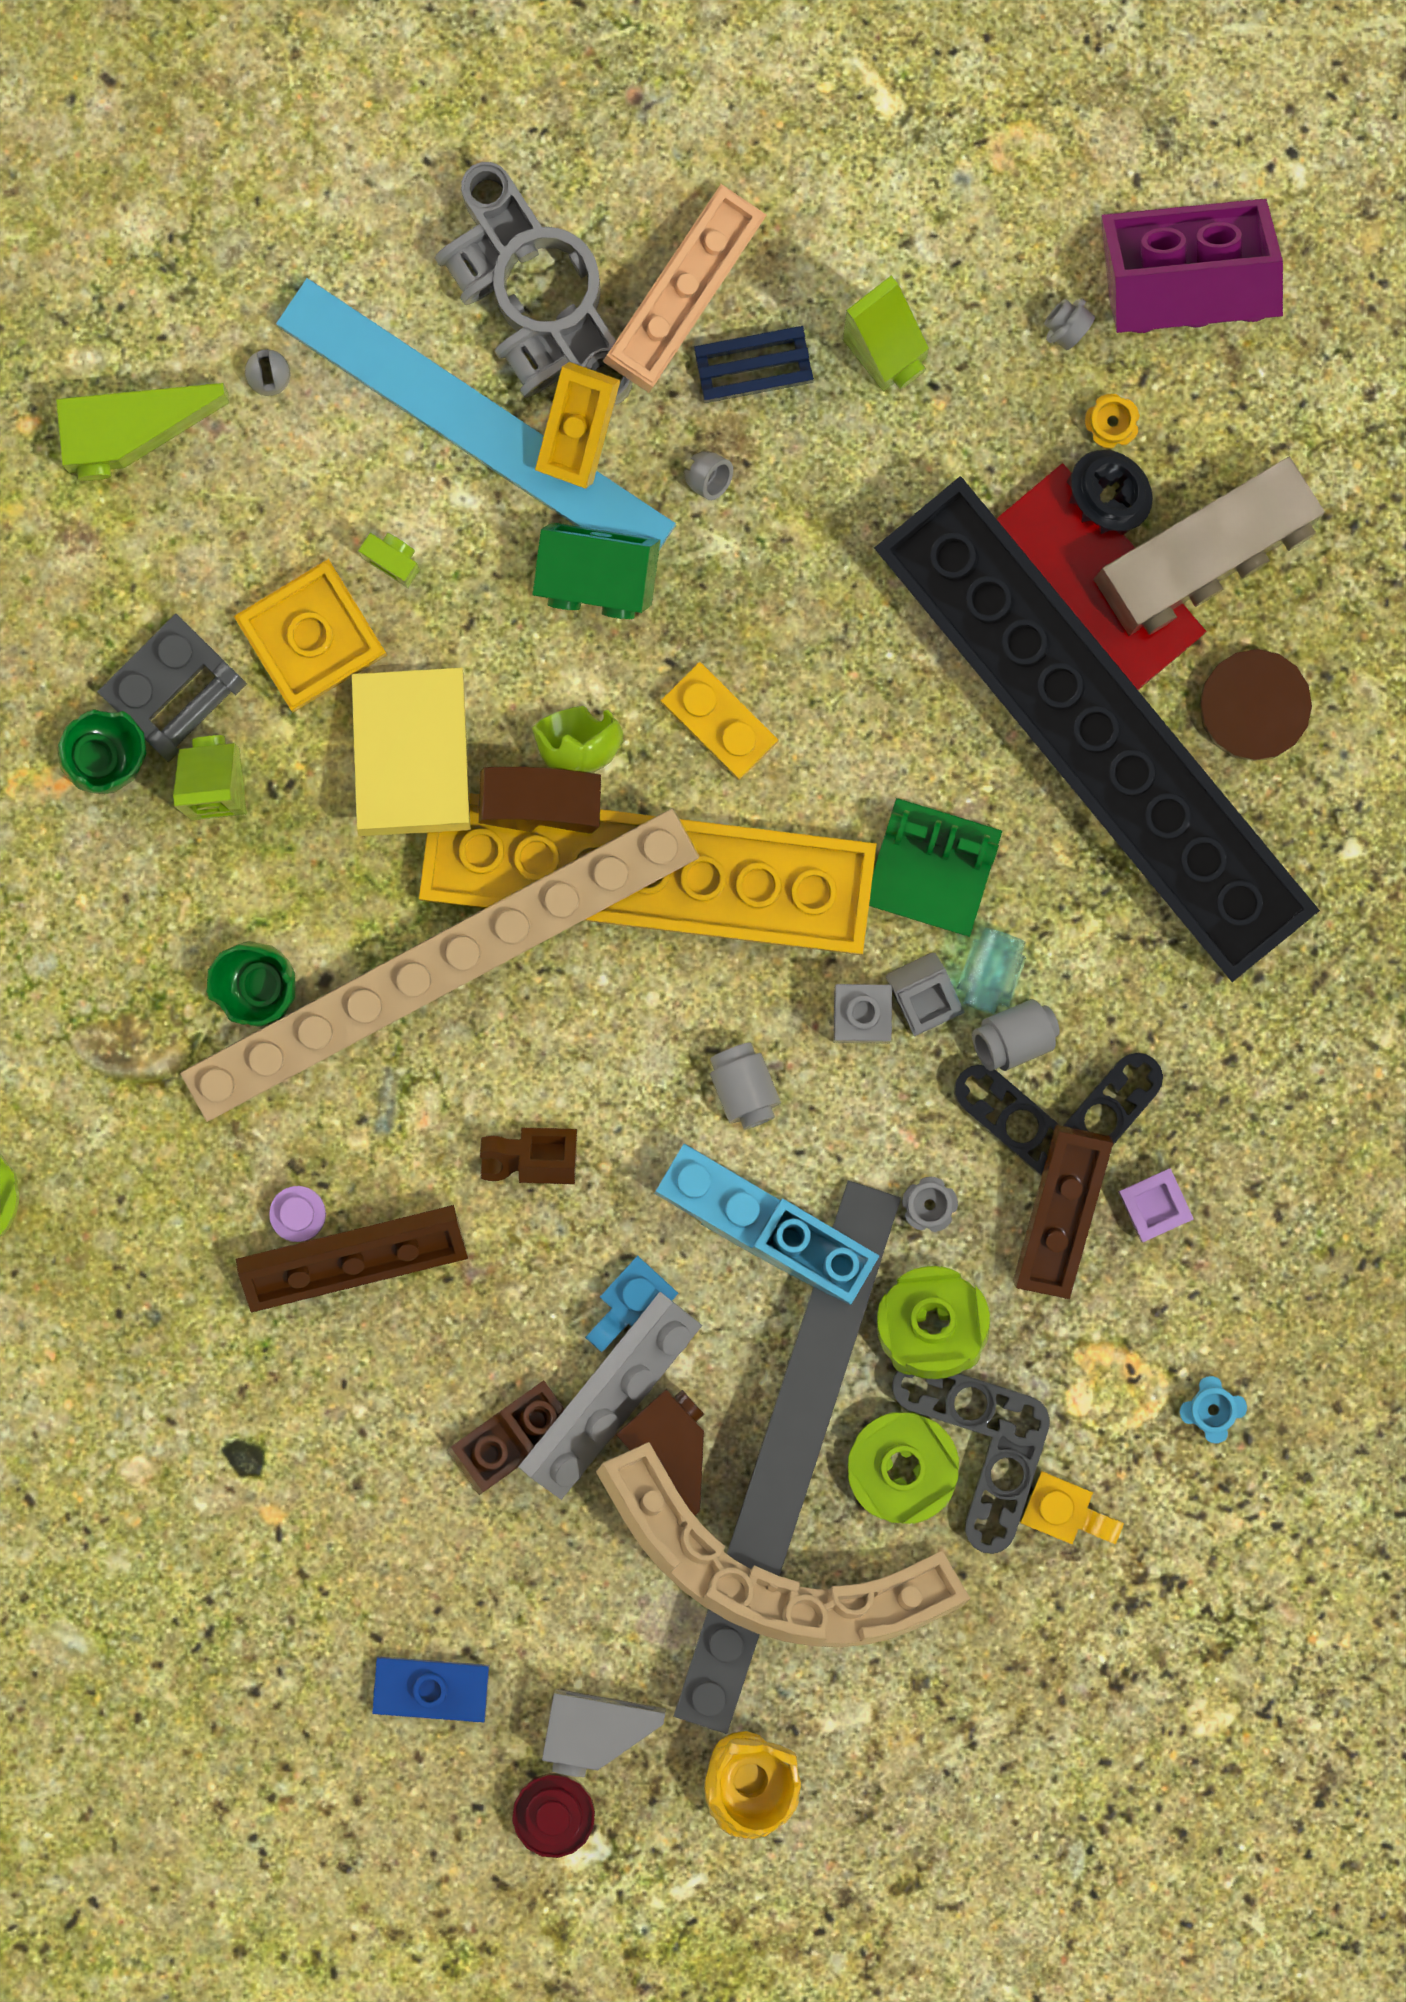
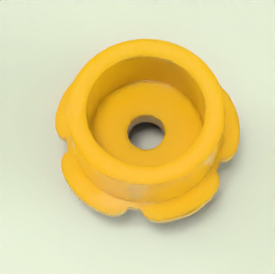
M1105 394L1096 400L1094 407H1090L1087 410L1085 426L1089 432H1092L1093 441L1096 444L1112 449L1117 444L1125 446L1134 440L1138 433L1136 422L1139 420L1140 415L1138 408L1131 400L1121 398L1117 394ZM1111 416L1116 417L1118 424L1112 427L1107 423V419Z

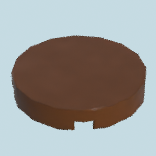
M1260 649L1237 652L1219 663L1205 681L1201 694L1200 714L1203 728L1214 745L1231 757L1252 761L1273 759L1292 748L1308 727L1312 709L1309 685L1298 667L1278 653Z

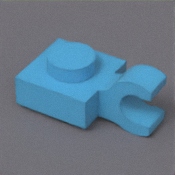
M637 1255L600 1296L611 1310L585 1338L602 1353L628 1324L631 1327L659 1292H662L670 1300H673L679 1293Z

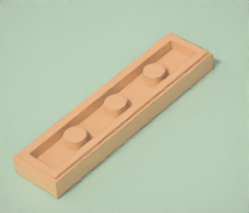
M720 184L603 362L649 393L767 215Z

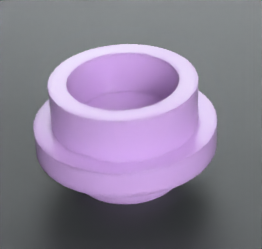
M292 1186L282 1190L273 1199L269 1212L270 1222L275 1232L282 1238L292 1242L307 1241L321 1231L326 1219L325 1205L315 1191L303 1186Z

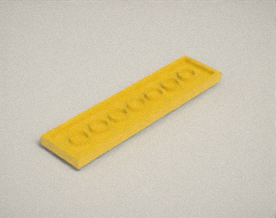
M469 793L471 830L427 832L419 900L485 909L656 816L600 809V827L592 834L541 825L537 826L532 832L478 823L480 794ZM680 819L700 857L583 920L863 955L877 843Z

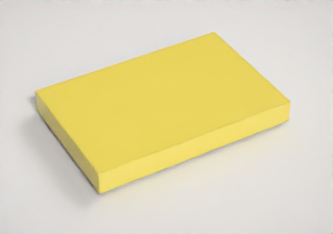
M463 668L352 674L358 836L471 830Z

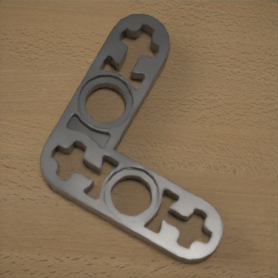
M896 1371L892 1380V1391L894 1398L902 1407L909 1411L991 1437L967 1512L964 1530L968 1541L977 1550L990 1554L1003 1551L1013 1541L1049 1430L1050 1417L1048 1410L1041 1401L1031 1396L959 1373L948 1377L954 1379L955 1382L946 1394L945 1412L941 1413L933 1410L939 1400L937 1398L921 1395L917 1403L909 1401V1391L901 1387V1383L904 1377L913 1378L914 1375H906ZM943 1378L925 1379V1382L943 1388ZM968 1387L981 1390L987 1400L986 1410L983 1415L974 1420L960 1417L954 1406L957 1394L962 1389ZM996 1395L1007 1396L1008 1400L1002 1408L1013 1412H1021L1024 1404L1031 1405L1033 1407L1032 1416L1040 1420L1037 1430L1027 1429L1024 1437L1015 1435L1016 1425L1003 1419H998V1430L988 1428L987 1424L992 1419L996 1410ZM1003 1458H1013L1019 1462L1023 1470V1479L1020 1485L1009 1491L997 1488L991 1479L992 1467ZM985 1490L999 1499L1016 1500L1012 1512L1003 1506L1001 1507L998 1523L1006 1527L1003 1537L993 1536L990 1544L981 1542L982 1533L974 1528L977 1518L986 1520L993 1503L981 1502Z

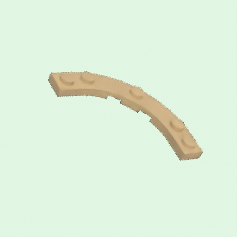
M650 1442L602 1463L596 1471L624 1522L639 1545L657 1567L681 1590L701 1605L729 1622L757 1634L784 1642L817 1647L868 1645L893 1639L916 1630L963 1607L971 1599L943 1551L884 1578L861 1584L832 1586L830 1589L800 1587V1582L775 1575L755 1565L750 1569L723 1551L726 1546L719 1542L689 1510Z

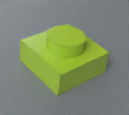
M370 532L358 550L363 560L406 588H409L420 571L418 564L411 559L415 550L390 533H387L384 539L381 540Z

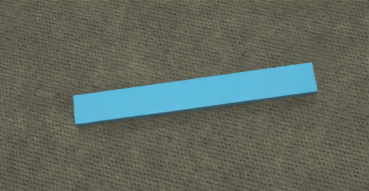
M306 278L277 321L276 325L278 328L575 526L660 539L659 551L676 527L675 522L598 471H596L593 484L586 489L536 471L535 468L544 435L310 279Z

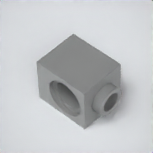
M835 984L834 1043L890 1044L892 1036V985Z

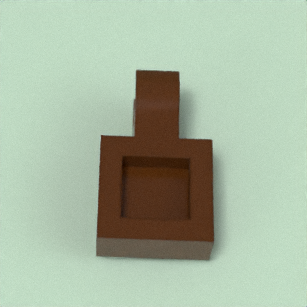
M521 1127V1139H506L493 1135L482 1137L480 1158H482L481 1179L500 1181L509 1177L513 1172L519 1171V1183L575 1184L578 1145L577 1129Z

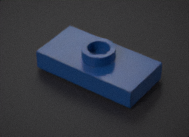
M378 1656L376 1660L372 1714L484 1723L490 1665Z

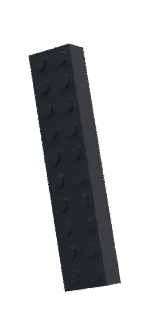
M961 476L874 547L1231 982L1235 981L1320 911Z

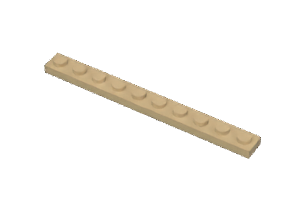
M671 808L183 1070L180 1074L206 1122L697 860L700 856L674 808Z

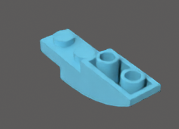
M686 1144L682 1145L654 1193L702 1222L701 1225L849 1305L853 1303L879 1258L878 1254L783 1198L781 1200L777 1199Z

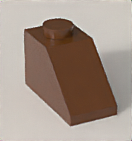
M666 1388L627 1423L616 1436L630 1451L650 1442L676 1490L689 1510L696 1516L700 1512L704 1443V1429L697 1421L705 1414L683 1390L674 1396Z

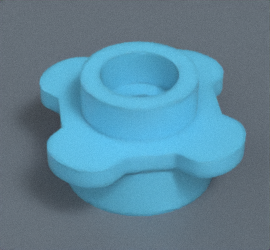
M1214 1376L1203 1378L1199 1382L1198 1393L1191 1401L1184 1402L1180 1407V1417L1183 1422L1198 1426L1205 1432L1207 1441L1211 1443L1225 1441L1228 1437L1227 1429L1234 1424L1236 1418L1244 1417L1247 1412L1245 1399L1241 1396H1232L1222 1388L1221 1380ZM1212 1404L1217 1405L1219 1408L1216 1415H1210L1208 1412V1408Z

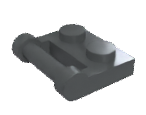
M175 613L97 692L117 712L124 711L129 714L144 732L145 740L169 763L179 753L177 746L231 692L236 696L247 683ZM206 666L215 677L160 731L151 720Z

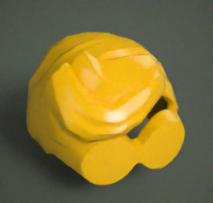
M748 1731L734 1732L719 1740L709 1760L704 1786L710 1815L715 1819L719 1828L731 1836L756 1839L769 1835L781 1825L787 1823L796 1811L801 1788L796 1753L781 1745L766 1742L760 1735Z

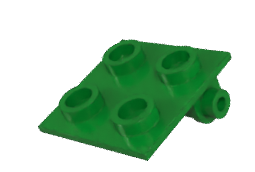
M896 798L873 871L869 906L970 937L990 870L998 851L1002 830Z

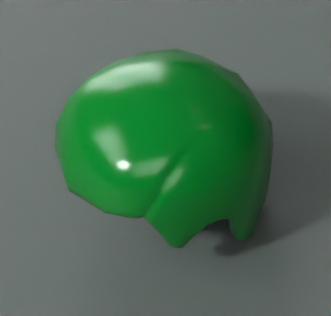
M96 709L81 714L78 719L70 722L65 727L57 748L60 770L78 789L94 794L115 793L135 780L147 753L144 732L129 714L124 711L114 713Z
M250 941L243 942L220 952L211 964L207 973V996L209 1000L220 1006L231 1022L242 1025L248 1024L250 1026H264L283 1017L295 1000V971L289 960L275 947Z

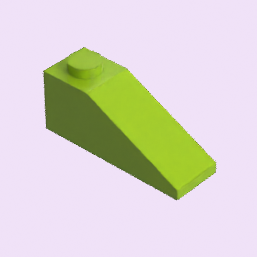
M891 275L846 310L842 339L883 392L894 383L899 389H903L918 378L926 370L921 362L927 358L929 347L902 290Z
M224 383L56 399L62 466L69 474L77 473L78 480L81 481L108 479L111 477L112 469L126 468L229 404L228 390Z
M224 735L203 736L192 739L193 748L179 749L173 792L174 806L190 820L247 814L240 748L235 743L226 744Z

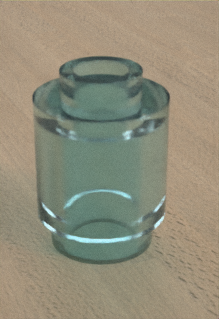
M984 928L980 940H973L956 990L966 994L963 1004L995 1015L998 1006L1009 1008L1027 958L1022 955L1026 942L1012 935Z

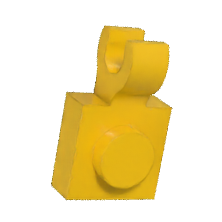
M1043 1471L1040 1472L1020 1521L1021 1524L1069 1544H1073L1080 1529L1116 1545L1124 1525L1121 1521L1088 1508L1094 1492Z

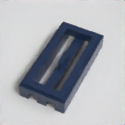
M803 326L694 346L704 403L814 382ZM793 342L795 344V350L711 366L708 364L709 358ZM798 362L800 371L714 388L712 385V378Z

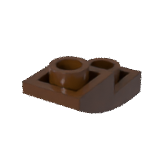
M484 767L480 771L478 823L532 832L537 826L541 825L592 834L600 827L601 774L542 767Z
M543 1380L449 1447L447 1451L475 1491L480 1495L518 1468L565 1409Z

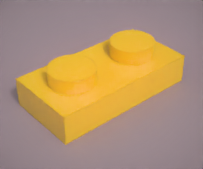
M571 362L562 366L535 468L536 471L585 489L593 484L621 380Z
M701 662L660 700L661 704L739 781L779 742Z

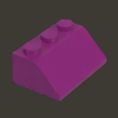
M1267 198L1101 215L1109 300L1117 333H1146L1154 329L1182 326L1198 328L1212 323L1232 321L1257 322L1264 318L1283 316V258Z

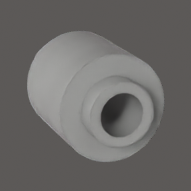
M1030 999L984 1019L981 1027L973 1030L972 1040L975 1051L986 1069L993 1071L1000 1068L1007 1071L1053 1051L1056 1046L1055 1037L1059 1036L1060 1029L1053 1011L1048 1006H1041L1036 1000Z
M751 1042L732 1047L710 1058L714 1069L710 1076L730 1124L741 1121L743 1129L746 1130L775 1118L772 1108L781 1104L762 1053L756 1054Z

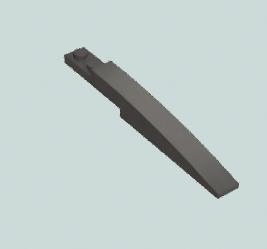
M849 1180L847 1181L832 1228L878 1254L879 1258L851 1305L815 1287L812 1289L726 1553L750 1569L755 1565L780 1576L901 1197ZM708 1609L673 1717L727 1734L760 1634L729 1622Z

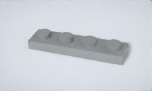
M659 1292L518 1467L531 1479L562 1500L703 1325L662 1292Z

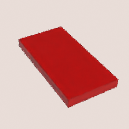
M1062 463L996 519L1137 690H1140L1205 635L1207 631L1186 606L1181 604L1173 609L1177 618L1160 630L1148 635L1143 627L1128 636L1093 579L1103 567L1132 551L1135 547L1125 535L1121 536L1117 531L1111 530L1101 534L1099 525L1092 521L1082 522L1083 512L1078 505L1069 503L1072 489L1066 482L1071 472Z

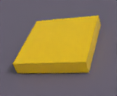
M329 558L233 616L292 713L352 677V674L361 672L387 656V653Z

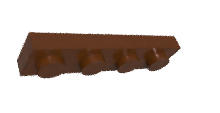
M451 1205L237 1258L236 1265L250 1312L253 1313L466 1260L468 1255L455 1207Z

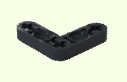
M1133 1053L1124 1056L1111 1068L1063 1126L1088 1131L1084 1122L1088 1109L1097 1104L1106 1105L1114 1111L1117 1119L1116 1127L1108 1135L1111 1137L1114 1145L1158 1094L1163 1081L1161 1066L1154 1058L1147 1054ZM979 1064L965 1069L955 1081L954 1095L956 1102L976 1122L1042 1177L1047 1154L1042 1151L1038 1161H1035L1028 1152L1042 1143L1049 1128L1054 1131L1055 1126L1059 1124L997 1070L989 1071L984 1065ZM1144 1064L1150 1070L1146 1079L1151 1086L1146 1092L1141 1088L1133 1090L1124 1100L1135 1106L1127 1115L1121 1104L1112 1097L1104 1095L1103 1091L1110 1084L1115 1093H1118L1128 1080L1126 1074L1123 1073L1124 1068L1129 1065L1136 1069ZM985 1075L993 1081L989 1091L1000 1102L1003 1100L1006 1092L1016 1099L1015 1102L1009 1104L1001 1111L995 1125L986 1119V1115L995 1110L984 1100H979L973 1105L966 1099L970 1089L965 1082L970 1076L975 1080H980ZM1014 1111H1028L1037 1120V1133L1029 1142H1016L1007 1134L1006 1121Z

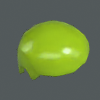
M576 706L540 719L532 727V731L540 755L549 768L594 773L608 765L623 744V731L619 722L608 709L603 711V720L598 721L585 706Z

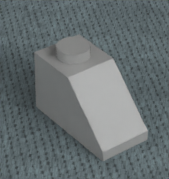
M555 1689L542 1761L553 1762L552 1772L574 1777H585L587 1769L598 1771L664 1724L666 1708Z

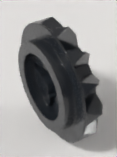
M1096 450L1084 455L1074 465L1073 472L1066 483L1072 489L1069 503L1078 505L1083 512L1082 522L1092 521L1099 525L1101 534L1113 530L1122 536L1128 531L1139 527L1146 520L1152 508V489L1145 473L1133 460L1116 451ZM1115 482L1118 483L1119 487L1115 490L1116 494L1113 499L1108 503H1103L1100 500V494L1103 489L1108 486L1111 487Z

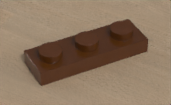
M1061 1125L1055 1126L1013 1278L1017 1289L1070 1299L1113 1147V1141L1110 1136Z

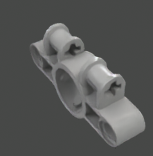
M480 162L472 165L463 176L461 192L467 211L477 226L446 245L435 255L434 259L439 266L446 265L463 292L460 299L464 305L477 302L495 291L501 314L507 323L517 331L495 348V353L500 359L506 358L523 385L520 392L524 398L531 397L557 382L562 366L568 362L594 371L598 367L607 365L603 360L616 340L596 311L600 300L601 287L598 266L591 250L580 238L566 230L542 227L508 173L500 165L493 162ZM485 180L497 182L503 188L501 196L490 204H482L472 197L474 187ZM540 248L559 249L568 253L580 278L582 279L586 275L588 277V290L582 303L577 308L574 304L568 306L557 316L556 321H536L522 315L521 313L525 310L515 294L509 297L507 295V279L513 266L518 261L524 263L539 255L538 249ZM464 260L469 262L477 276H473ZM524 352L528 353L529 357L537 367L536 370L533 369L530 362L524 355ZM624 376L619 385L614 405L622 403L629 396L632 389V381Z

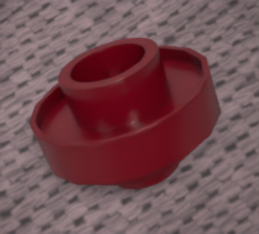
M548 1773L535 1777L521 1789L514 1802L512 1822L517 1837L528 1850L541 1857L560 1858L573 1854L587 1842L594 1828L595 1807L591 1794L581 1782L568 1775Z

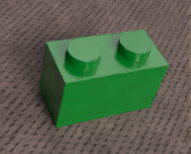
M552 522L542 528L540 532L533 596L548 598L547 605L557 609L580 610L582 603L601 606L602 615L607 617L634 619L635 612L642 613L652 606L661 540Z

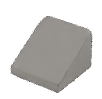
M929 953L886 975L889 985H892L894 997L914 1037L965 1013L946 969L936 953Z

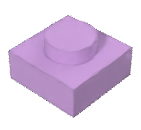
M1171 1168L1118 1191L1141 1243L1194 1219Z

